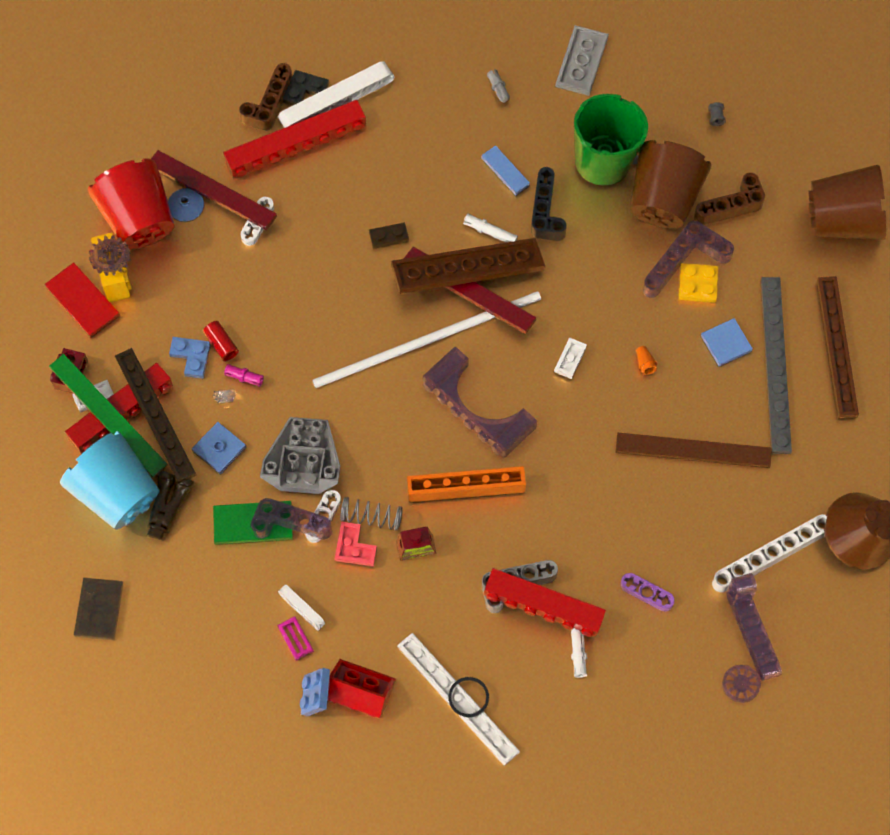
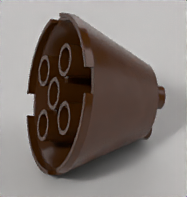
M858 492L843 495L835 500L826 513V526H824L826 541L834 555L844 564L860 568V570L874 569L890 559V502Z

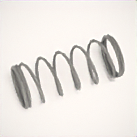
M344 497L340 515L341 521L344 522L347 517V521L350 523L353 520L355 512L357 510L358 524H361L363 522L367 512V522L368 525L371 526L378 512L379 528H381L384 525L388 515L389 529L391 530L394 527L395 531L399 530L402 518V506H398L394 523L392 527H390L391 505L389 504L383 523L380 526V502L377 505L374 518L370 524V501L367 502L363 518L361 522H359V499H357V503L352 518L349 521V497Z

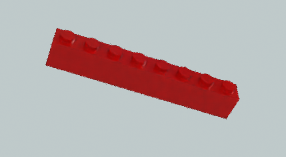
M354 100L224 151V159L232 177H242L246 173L260 170L268 164L277 163L281 159L293 157L301 151L310 150L319 144L328 143L334 138L343 137L352 131L361 130L366 126V117L358 101Z

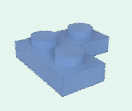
M173 337L169 355L170 357L187 359L184 371L186 377L204 379L211 344L209 341Z

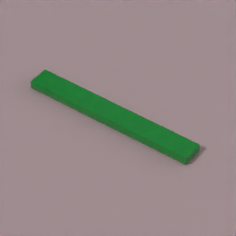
M64 354L49 365V368L110 433L115 435L116 431H119L123 435L146 471L153 478L159 471L168 466L163 458Z

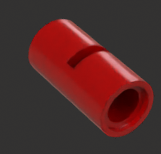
M213 321L205 326L203 329L204 334L224 362L233 359L239 353V350L219 321Z

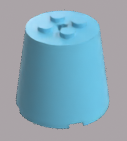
M116 431L115 435L110 433L90 446L76 459L78 464L73 469L68 468L60 480V485L115 530L125 525L128 526L139 514L146 512L160 491L119 431Z

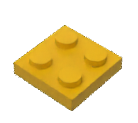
M681 263L678 300L716 303L718 266Z

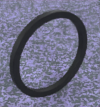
M460 678L449 690V704L453 711L460 716H478L488 705V689L477 678ZM467 680L479 683L486 693L484 706L478 712L472 714L458 711L451 699L455 686Z

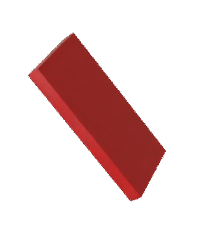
M74 262L44 284L47 290L90 338L120 316L115 307Z

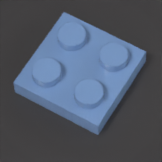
M321 668L304 675L302 680L303 696L300 700L301 715L310 716L327 709L330 669Z

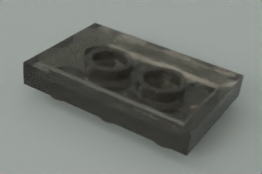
M83 578L74 630L75 637L115 640L123 581Z

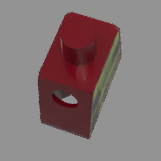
M428 527L405 530L399 533L396 544L400 561L436 554L433 534Z

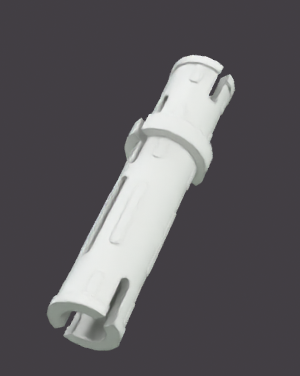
M469 213L464 219V225L478 230L479 233L483 232L505 243L517 241L518 235L488 223L486 219L481 220Z
M573 628L571 630L573 647L571 659L574 664V677L583 678L587 676V653H585L584 635L581 634L580 630Z

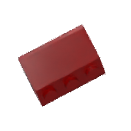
M339 659L329 676L327 699L332 703H339L352 710H358L367 713L369 716L380 718L387 705L396 678Z

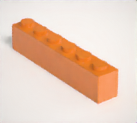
M524 466L407 476L409 502L525 493L526 488Z

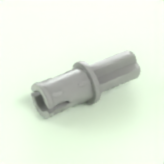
M494 69V73L493 70L489 71L487 77L492 84V90L496 92L499 100L505 103L510 99L505 88V82L501 80L496 69Z

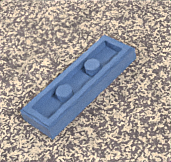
M496 145L481 155V159L515 196L530 186V182Z

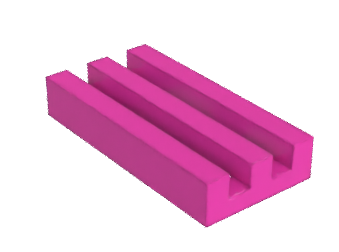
M295 616L277 625L296 661L301 657L307 656L306 654L314 652ZM291 623H294L307 649H303L290 625ZM286 626L300 653L297 654L283 627Z

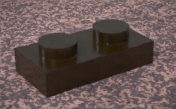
M405 222L369 229L373 249L409 242Z

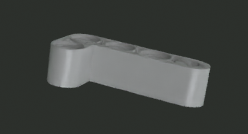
M546 560L501 569L500 571L542 585L551 583L556 579L558 566L554 561ZM546 569H549V571L552 572V574H548ZM491 572L486 573L482 578L483 592ZM531 572L534 574V577L528 579L524 574ZM484 595L486 608L489 612L498 613L503 609L504 602L500 601L498 605H492L490 600Z

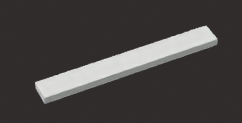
M411 633L397 647L449 704V690L456 680L420 640ZM459 684L455 686L451 695L454 707L465 714L478 712L481 708ZM484 711L475 717L460 716L504 766L520 753Z

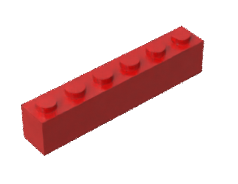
M157 362L144 371L157 398L161 394H166L173 386L171 378ZM129 384L107 399L126 420L137 416L141 412V408ZM91 412L65 431L68 439L81 454L98 440L110 434L107 428Z
M492 568L483 595L488 600L494 602L502 601L509 608L516 609L518 607L523 609L528 615L535 616L537 614L542 616L543 620L554 623L556 621L561 623L562 627L573 630V628L580 630L581 634L588 637L598 634L606 612L605 609L494 568Z

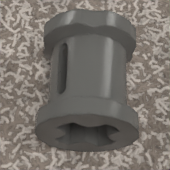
M715 102L708 106V111L711 114L710 125L721 126L726 122V118L723 116V103Z

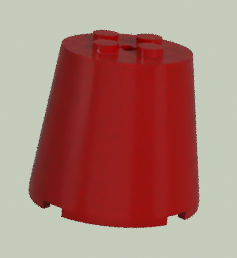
M143 158L142 162L135 163L134 160L116 165L94 179L96 183L88 187V194L123 248L128 250L144 248L156 243L170 234L175 227L157 163L152 159Z

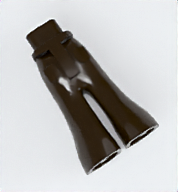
M165 471L158 472L157 487L160 491L155 498L148 524L150 529L147 536L162 540L164 533H168V529L171 527L181 503L194 485L193 481L188 479L180 484L176 481L169 503L166 504L176 477Z

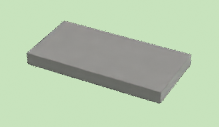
M575 25L555 87L590 96L609 34Z

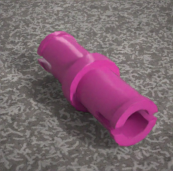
M227 364L224 371L225 376L238 379L241 383L247 382L258 387L262 385L264 380L263 375L250 372L247 368L241 369L232 366L231 364Z

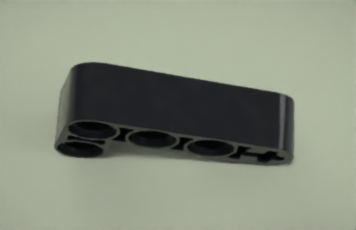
M543 167L538 172L531 234L538 239L560 241L566 235L567 225L562 218L550 217L555 174L553 169Z

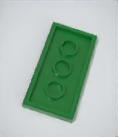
M291 501L213 506L215 545L293 540Z

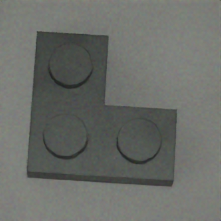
M295 70L283 97V103L293 106L303 101L306 93L315 95L327 89L329 80Z

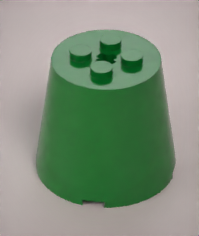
M600 94L585 100L575 113V165L579 174L587 181L596 185H612L621 181L628 173L648 133L647 117L635 102L622 99L621 95Z

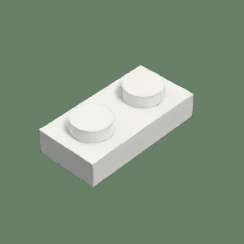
M569 338L554 372L572 379L587 344Z

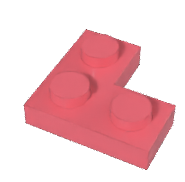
M341 522L335 561L374 567L377 546L358 543L361 524Z

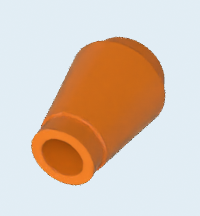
M646 346L638 347L636 353L639 370L644 375L654 373L657 370V362Z

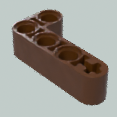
M281 63L276 66L260 105L246 102L240 106L239 112L243 124L261 130H270L273 127L282 107L283 97L292 78L291 67L288 64Z
M746 173L740 186L741 192L698 203L694 220L698 224L705 225L760 210L764 202L765 193L759 177L755 173Z

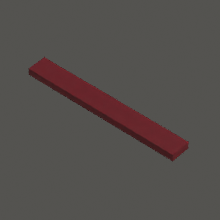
M159 150L151 158L157 163L161 174L265 230H268L277 218L275 212Z
M413 246L403 259L427 254ZM476 282L445 287L524 334H527L536 322L535 316Z

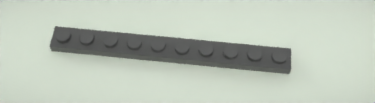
M761 277L771 454H791L780 277Z

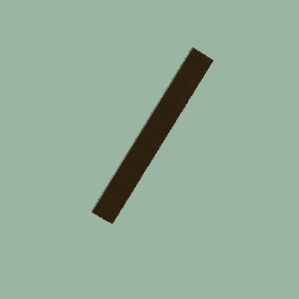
M130 348L115 355L178 483L180 484L196 476L133 349Z

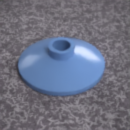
M189 188L175 191L168 200L172 217L179 221H192L200 216L204 209L203 197Z

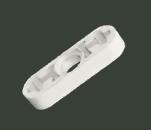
M262 197L257 201L258 204L263 206L268 204L269 207L265 208L274 211V204L271 198ZM247 220L241 231L242 242L248 246L254 245L264 229ZM251 231H252L253 237H249V238L247 239V238H246V235H250V233H251Z
M328 490L323 495L305 529L308 541L316 543L323 538L341 504L340 494L336 490ZM333 496H335L336 502H335V501H332V503L330 504V509H329V508L327 507L328 504H329V499H328V497H329V498H332ZM320 512H327L329 517L327 520L321 521L318 519V514ZM317 523L319 525L317 529L318 535L312 537L310 530L314 531Z
M284 585L278 591L279 595L316 630L319 631L326 624L290 587Z

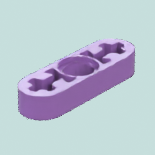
M627 573L622 577L620 585L623 591L661 611L666 612L672 609L674 597L671 593L633 573ZM632 579L634 585L626 586V581ZM641 583V586L639 587V591L636 592V588L638 587V584ZM646 587L652 589L653 595L645 597L642 594V589ZM658 592V593H660V594L658 595V598L656 599V602H655V601H653V600H654V598H655V596H656V593ZM666 597L668 598V603L670 604L666 603L664 606L662 605V600H664Z

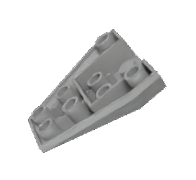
M290 417L263 459L260 478L280 491L320 494L338 484L340 463L328 420Z

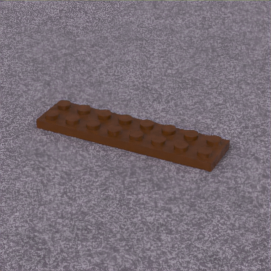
M536 238L391 261V267L400 294L545 271V263Z

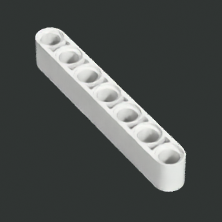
M384 61L378 62L283 110L278 115V119L283 127L286 128L358 100L391 83L394 75Z
M824 514L818 515L722 568L714 576L712 581L713 588L717 592H725L825 537L824 529L820 528L817 523H823L826 526L827 516ZM801 532L808 533L810 538L803 537ZM790 541L793 547L786 546L784 542ZM768 551H775L777 556H770ZM751 560H758L760 562V565H753ZM734 569H741L744 574L738 575ZM724 578L727 584H720L717 579Z

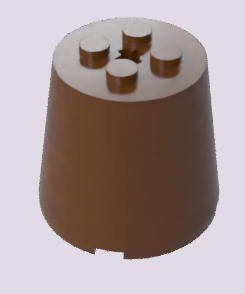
M655 140L645 141L638 154L630 212L636 218L661 228L678 229L683 227L711 170V162L705 161V156L700 152L678 143L664 141V144H657Z
M879 165L811 181V191H808L809 202L812 203H809V212L813 216L811 217V228H815L816 237L886 239V211H882L881 199H885Z

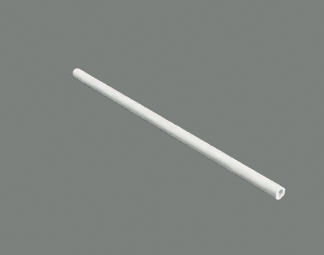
M537 291L511 301V303L521 308L541 300V296ZM483 312L313 379V384L315 388H319L496 317L488 312Z

